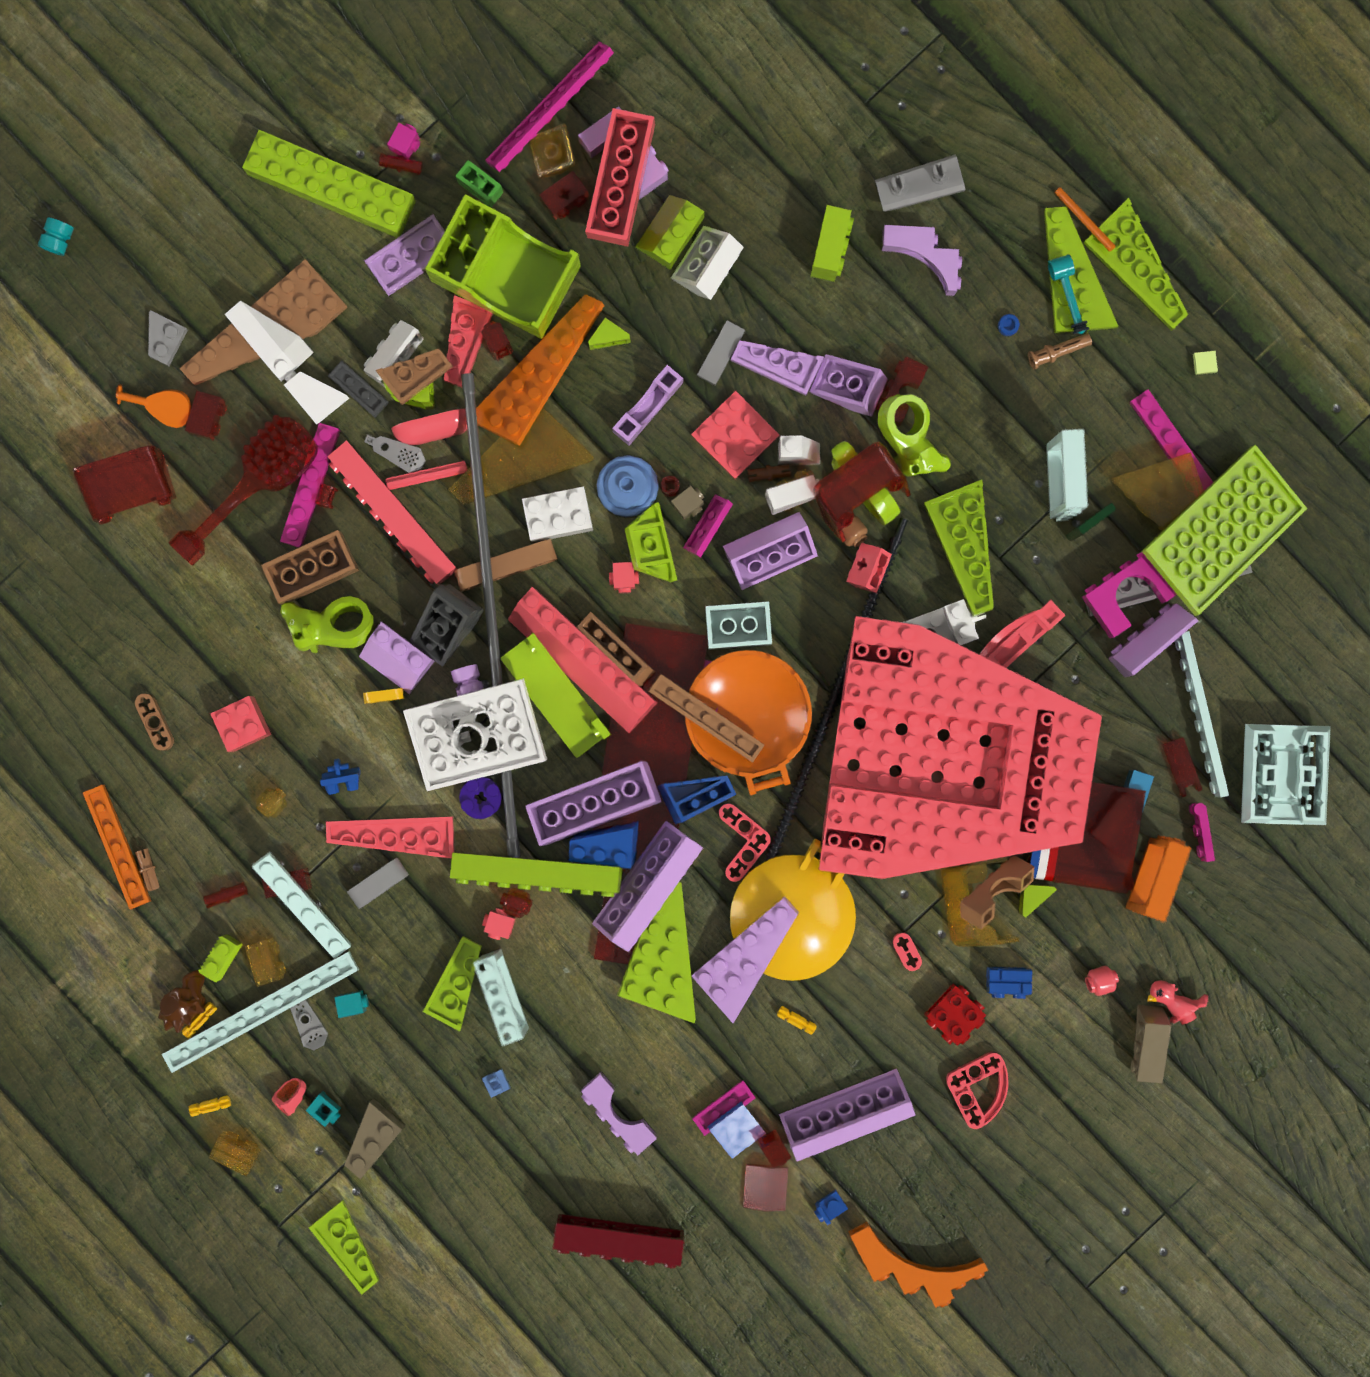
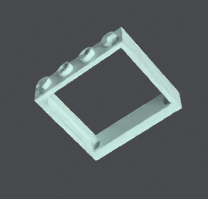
M1084 429L1062 430L1046 444L1050 519H1056V522L1069 521L1073 516H1077V514L1087 508Z
M502 949L484 954L474 962V966L503 1046L523 1039L529 1026ZM480 964L484 965V971H480Z

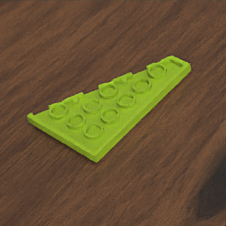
M678 882L673 892L663 903L661 909L638 938L617 996L695 1023L696 1017L682 883Z

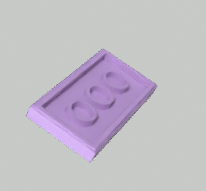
M432 214L364 260L388 296L426 271L425 268L445 231Z

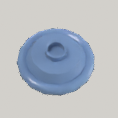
M630 455L616 457L606 463L599 473L596 484L598 497L603 506L613 514L622 517L642 514L654 503L659 489L657 475L651 465L642 458Z

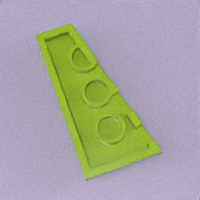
M462 936L423 1010L424 1013L458 1031H461L476 971L474 962L479 958L482 947L480 944Z

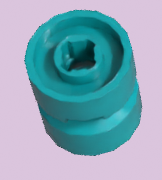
M48 217L43 228L46 233L41 234L37 245L51 253L64 256L68 247L66 240L71 238L74 228L67 223Z

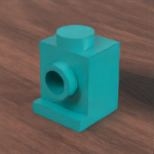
M322 1091L306 1109V1112L326 1127L329 1122L333 1125L341 1116L338 1113L341 1107ZM324 1106L330 1109L329 1113L324 1112Z

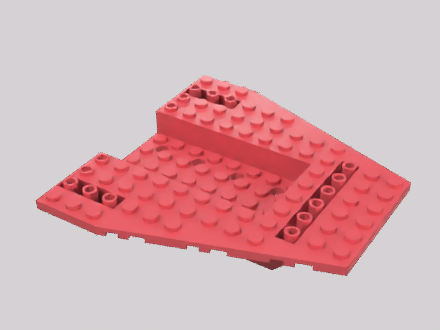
M855 616L853 635L846 663L823 822L819 870L885 879L1082 843L1102 716L920 625ZM858 717L865 719V726L862 729L854 727V720ZM900 723H904L907 726V732L903 735L897 734L895 730L896 726ZM941 729H946L949 732L948 739L944 741L939 740L937 737ZM983 735H989L991 738L990 744L986 747L981 746L979 743L980 737ZM851 759L859 761V768L852 771L848 769L847 764ZM891 766H900L901 773L898 776H891L889 773ZM933 772H942L943 778L940 782L932 781L931 775ZM976 777L984 778L985 783L981 788H975L973 785Z

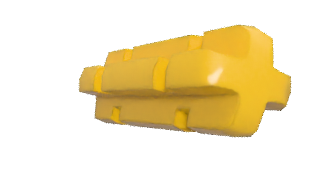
M208 1002L204 1006L205 1012L197 1014L192 1019L191 1025L184 1027L182 1034L185 1037L191 1038L196 1033V1030H199L210 1018L209 1015L214 1014L217 1007L213 1003Z
M781 1006L777 1012L779 1018L786 1019L788 1023L801 1030L804 1029L810 1035L816 1030L817 1026L815 1023L808 1022L806 1018L793 1011L789 1012V1009Z
M227 1095L219 1099L203 1101L200 1104H192L189 1106L190 1116L209 1113L220 1108H228L231 1106L230 1097Z

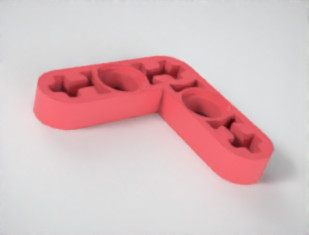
M727 803L720 807L719 817L747 840L725 870L726 877L732 882H737L745 876L768 847L771 838L768 832L734 805ZM731 807L733 809L732 814L736 817L738 813L742 815L736 821L735 826L731 824L734 821L731 817H723L725 814L723 812L724 808L729 809ZM742 820L750 822L751 828L749 831L742 832L739 830L738 825ZM757 834L760 836L765 834L764 839L766 843H760L757 848L761 849L759 853L753 847L748 846L750 842L753 845L757 842ZM751 850L754 853L753 860L749 862L742 859L743 851ZM739 858L741 863L747 865V868L741 867L738 871L740 876L732 878L729 869L731 867L735 869L739 865V863L735 862Z

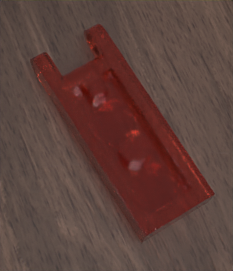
M1184 737L1162 744L1181 797L1187 796L1185 788L1191 785H1195L1197 792L1202 791V786Z

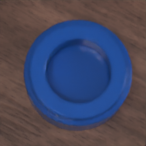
M1012 314L1004 315L998 322V330L1004 336L1014 335L1020 326L1018 318Z

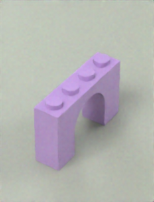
M612 111L578 135L579 142L591 158L604 149ZM650 146L639 199L668 180V168L662 160L660 162L655 157L656 152L652 146Z

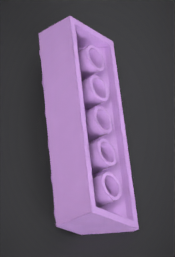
M665 821L621 882L620 894L614 893V897L609 899L592 924L611 942L629 952L643 931L648 927L653 917L661 909L668 896L673 892L678 882L686 874L693 861L698 857L703 847Z
M894 1069L781 1113L779 1116L796 1161H800L913 1117L915 1112L897 1069Z

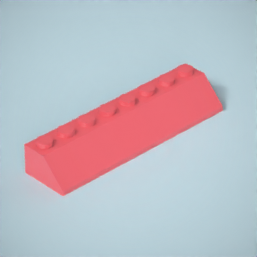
M532 587L517 603L508 621L525 637H529L534 633L562 671L628 733L658 703L642 687L634 683L537 589Z

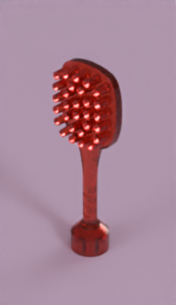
M278 415L273 416L274 421L266 422L265 428L259 429L257 431L258 435L250 438L251 443L243 447L245 453L241 459L244 475L233 492L195 531L180 530L168 542L170 546L188 563L194 566L205 555L204 539L238 505L259 490L280 491L296 481L312 464L318 452L317 443L302 425L289 417H280Z

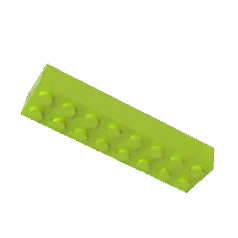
M258 130L242 167L247 175L396 238L402 235L416 203L413 194L261 130Z

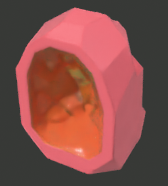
M292 1078L275 1092L271 1100L278 1109L287 1116H290L303 1100L306 1084L301 1079Z

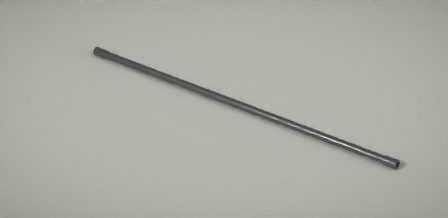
M467 373L461 374L465 401L493 687L503 684L475 404L474 374ZM509 770L501 772L507 831L508 858L521 857L520 844L517 835L512 773Z

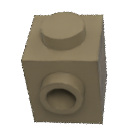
M690 486L674 498L671 504L683 520H685L690 515L694 517L703 510L701 506L704 505L702 500L704 496L698 488L693 489Z

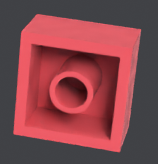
M247 696L210 713L227 752H235L271 735L253 696Z

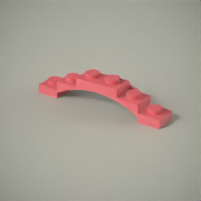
M1050 599L1040 610L1027 613L1004 627L987 643L979 655L1007 668L1066 615Z

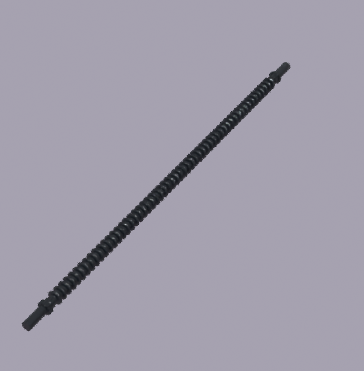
M900 518L894 535L889 540V548L885 549L892 556L878 592L868 593L869 599L865 600L867 604L863 605L865 609L861 611L863 614L859 617L870 618V616H873L872 611L876 610L874 608L875 605H878L876 600L880 599L878 595L882 594L881 588H884L883 583L887 582L885 578L889 577L887 572L891 571L889 567L893 566L892 560H895L894 555L898 554L896 550L902 542L901 537L908 522L904 518ZM846 650L847 655L843 656L845 660L841 661L843 665L839 667L840 672H837L838 678L834 679L836 683L832 684L834 688L830 689L832 693L828 695L829 701L827 700V706L823 707L825 711L821 712L823 716L819 718L821 720L820 723H817L818 729H815L816 734L812 735L814 739L810 740L812 744L808 746L809 751H806L807 757L803 758L805 762L801 763L803 767L799 769L801 771L800 774H797L798 780H795L796 785L792 786L794 790L790 791L792 795L788 797L789 802H786L787 808L783 809L785 813L781 814L783 818L779 820L781 823L777 825L778 830L774 831L776 836L772 837L774 841L770 842L772 846L768 848L769 853L765 854L767 856L765 862L780 854L778 850L782 848L781 843H784L783 837L787 836L785 832L789 831L787 829L788 826H791L789 822L793 820L792 815L796 814L794 809L798 808L796 804L800 803L798 799L802 797L801 792H804L803 786L807 785L805 781L809 780L807 776L811 775L810 769H813L812 764L816 763L814 758L818 757L816 753L820 752L818 748L822 746L821 741L825 740L823 738L824 735H827L825 730L829 729L827 725L831 724L830 718H833L832 713L836 712L834 707L838 706L836 702L840 701L838 697L842 695L841 690H843L849 650Z

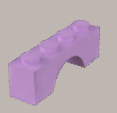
M666 365L638 403L626 412L612 428L613 433L629 446L683 384V378Z
M600 1072L582 1088L581 1092L583 1095L581 1097L589 1106L592 1104L597 1109L595 1113L603 1122L605 1120L608 1121L611 1125L610 1130L616 1137L621 1136L624 1139V1146L630 1153L635 1152L639 1155L657 1139V1134L644 1119L627 1121L620 1118L614 1112L611 1097L615 1087Z

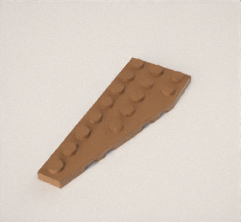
M306 259L251 306L286 329L299 335L302 339L317 335L348 308ZM231 323L186 362L180 370L196 386L228 370H234L247 362L250 363L260 359V356Z

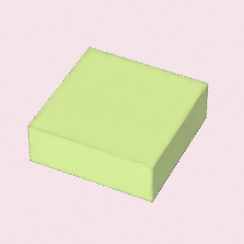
M1215 351L1193 354L1195 375L1218 372Z

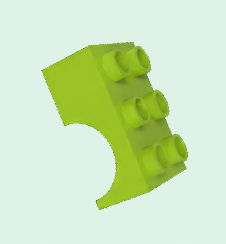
M465 194L425 270L431 282L542 339L581 265L578 253L570 250V252L561 251L535 239L520 229L510 217Z

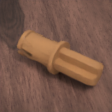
M149 849L135 852L141 869L139 873L143 875L147 890L153 891L158 889L159 883L154 870L156 866L152 864Z

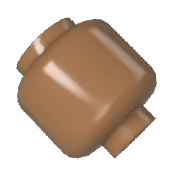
M845 516L838 522L837 535L847 546L858 547L867 539L868 529L857 516Z

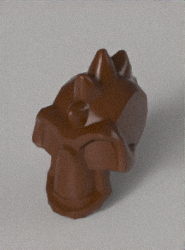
M198 970L192 971L182 978V988L176 987L162 998L158 1018L163 1020L165 1031L174 1027L176 1033H179L184 1024L191 1025L192 1019L197 1014L205 1012L206 998L201 994L205 976L200 974Z

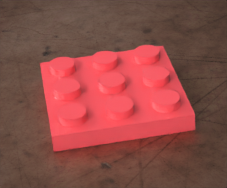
M737 391L691 434L734 479L748 468L780 436Z

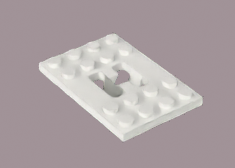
M524 678L403 711L427 791L547 760ZM487 713L490 726L484 727L480 723L475 722L477 714ZM460 719L458 727L454 729L453 721ZM471 726L479 731L482 737V744L478 751L469 752L461 747L462 744L472 741L469 731L459 733L461 727ZM493 737L496 740L497 750L485 751L484 748L487 746L488 739Z

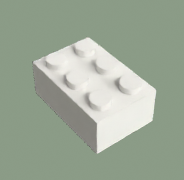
M584 487L522 499L529 537L532 543L593 531Z

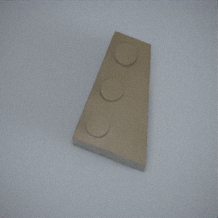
M1137 1005L1134 1060L1131 1062V1073H1134L1138 1082L1163 1083L1171 1023L1163 1007Z
M374 1098L369 1102L344 1164L359 1179L364 1176L405 1127L399 1119Z

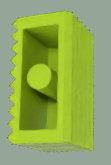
M228 934L220 936L217 943L214 944L215 947L212 948L208 958L205 959L206 961L203 962L201 969H199V973L214 982L220 981L243 944Z

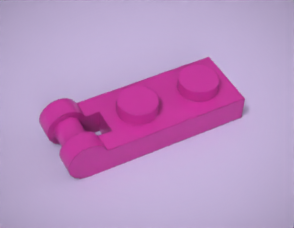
M1192 803L1189 806V812L1194 815L1195 820L1193 832L1194 836L1198 838L1199 845L1196 846L1197 855L1201 858V861H1215L1207 808L1202 803Z

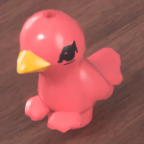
M1163 980L1155 981L1151 985L1147 1002H1159L1166 1005L1172 1014L1169 1021L1173 1024L1180 1021L1181 1025L1195 1020L1197 1016L1194 1012L1198 1008L1207 1006L1208 995L1206 994L1199 999L1192 1000L1185 996L1175 995L1174 992L1178 990V988H1175V984Z

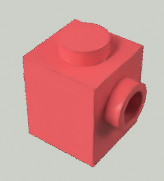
M632 562L613 563V572H609V583L614 585V590H618V593H631V589H635V584H639V571H634Z
M496 908V911L491 910L489 914H485L482 926H485L484 932L489 933L488 937L500 940L501 937L509 939L516 917L507 915L508 911Z

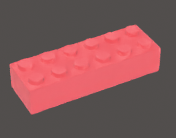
M612 109L585 230L587 238L623 246L629 245L655 128L653 116Z

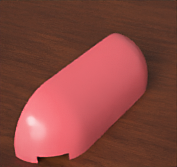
M465 408L403 422L393 426L391 430L398 441L411 446L457 436L467 430Z

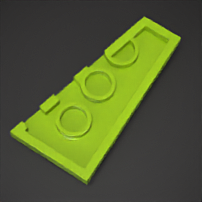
M342 1200L313 1223L309 1229L362 1295L379 1281V1277L344 1200Z

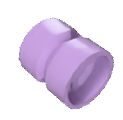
M477 664L451 671L453 682L458 684L456 688L457 696L484 689L482 681L478 680L480 673Z

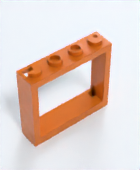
M1159 835L1157 838L1149 839L1125 909L1163 922L1166 921L1191 849L1184 846V841Z

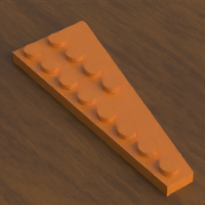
M585 294L476 408L477 425L520 446L602 311L604 304Z

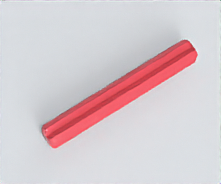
M460 461L386 478L385 482L387 488L393 490L468 472L466 462Z

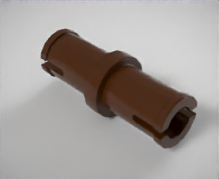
M789 464L778 466L766 465L764 468L747 469L748 475L757 474L756 476L748 477L749 483L762 480L770 482L776 478L791 477L789 471L781 472L783 470H790Z

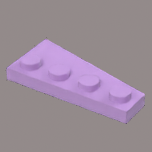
M740 340L731 361L806 396L824 357L767 347L766 345Z

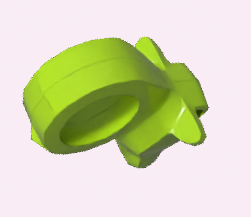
M897 394L887 398L878 412L879 429L897 453V456L892 461L894 464L899 465V472L907 477L931 472H946L951 465L950 458L947 455L941 454L925 438L930 424L928 406L921 398L912 394ZM903 403L908 404L914 413L913 427L906 434L901 433L897 429L894 421L895 412Z
M842 441L831 450L833 456L831 464L839 480L831 486V489L834 491L845 485L853 487L867 510L881 525L885 526L893 521L900 514V509L887 489L869 474V464L874 459L872 455L864 459L848 442Z
M352 596L341 597L331 602L321 613L301 608L294 602H286L280 609L281 616L288 625L295 647L303 652L310 649L312 653H318V645L355 648L364 644L374 630L373 615L370 613L366 603ZM346 612H357L363 616L361 624L352 631L342 632L334 628L336 619Z

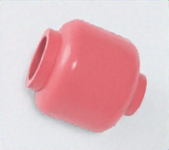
M1101 966L1090 970L1087 977H1085V982L1090 993L1102 996L1116 990V983L1119 982V978L1115 970H1111L1108 966Z

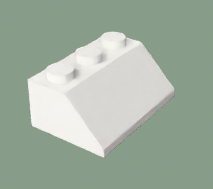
M703 226L671 279L696 295L711 300L744 247L731 234Z
M402 320L390 328L388 338L378 344L376 354L373 357L370 356L364 364V372L383 387H385L384 381L375 370L407 361L423 341L419 330Z

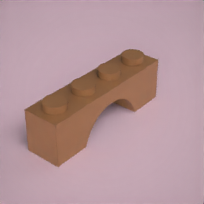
M1015 855L1005 860L1000 868L990 873L982 884H978L969 896H965L960 903L961 918L977 928L983 929L995 915V902L992 898L999 893L1007 891L1021 893L1034 880V866Z

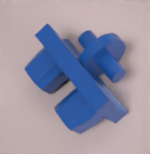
M339 758L334 759L333 766L327 767V773H322L320 783L321 786H325L328 795L336 794L340 791L338 783L345 782L347 791H354L359 788L360 767L349 769V763L341 764Z

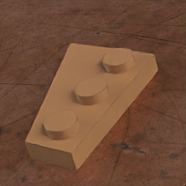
M436 349L415 356V358L398 362L392 366L375 371L401 405H403L453 366L442 351Z

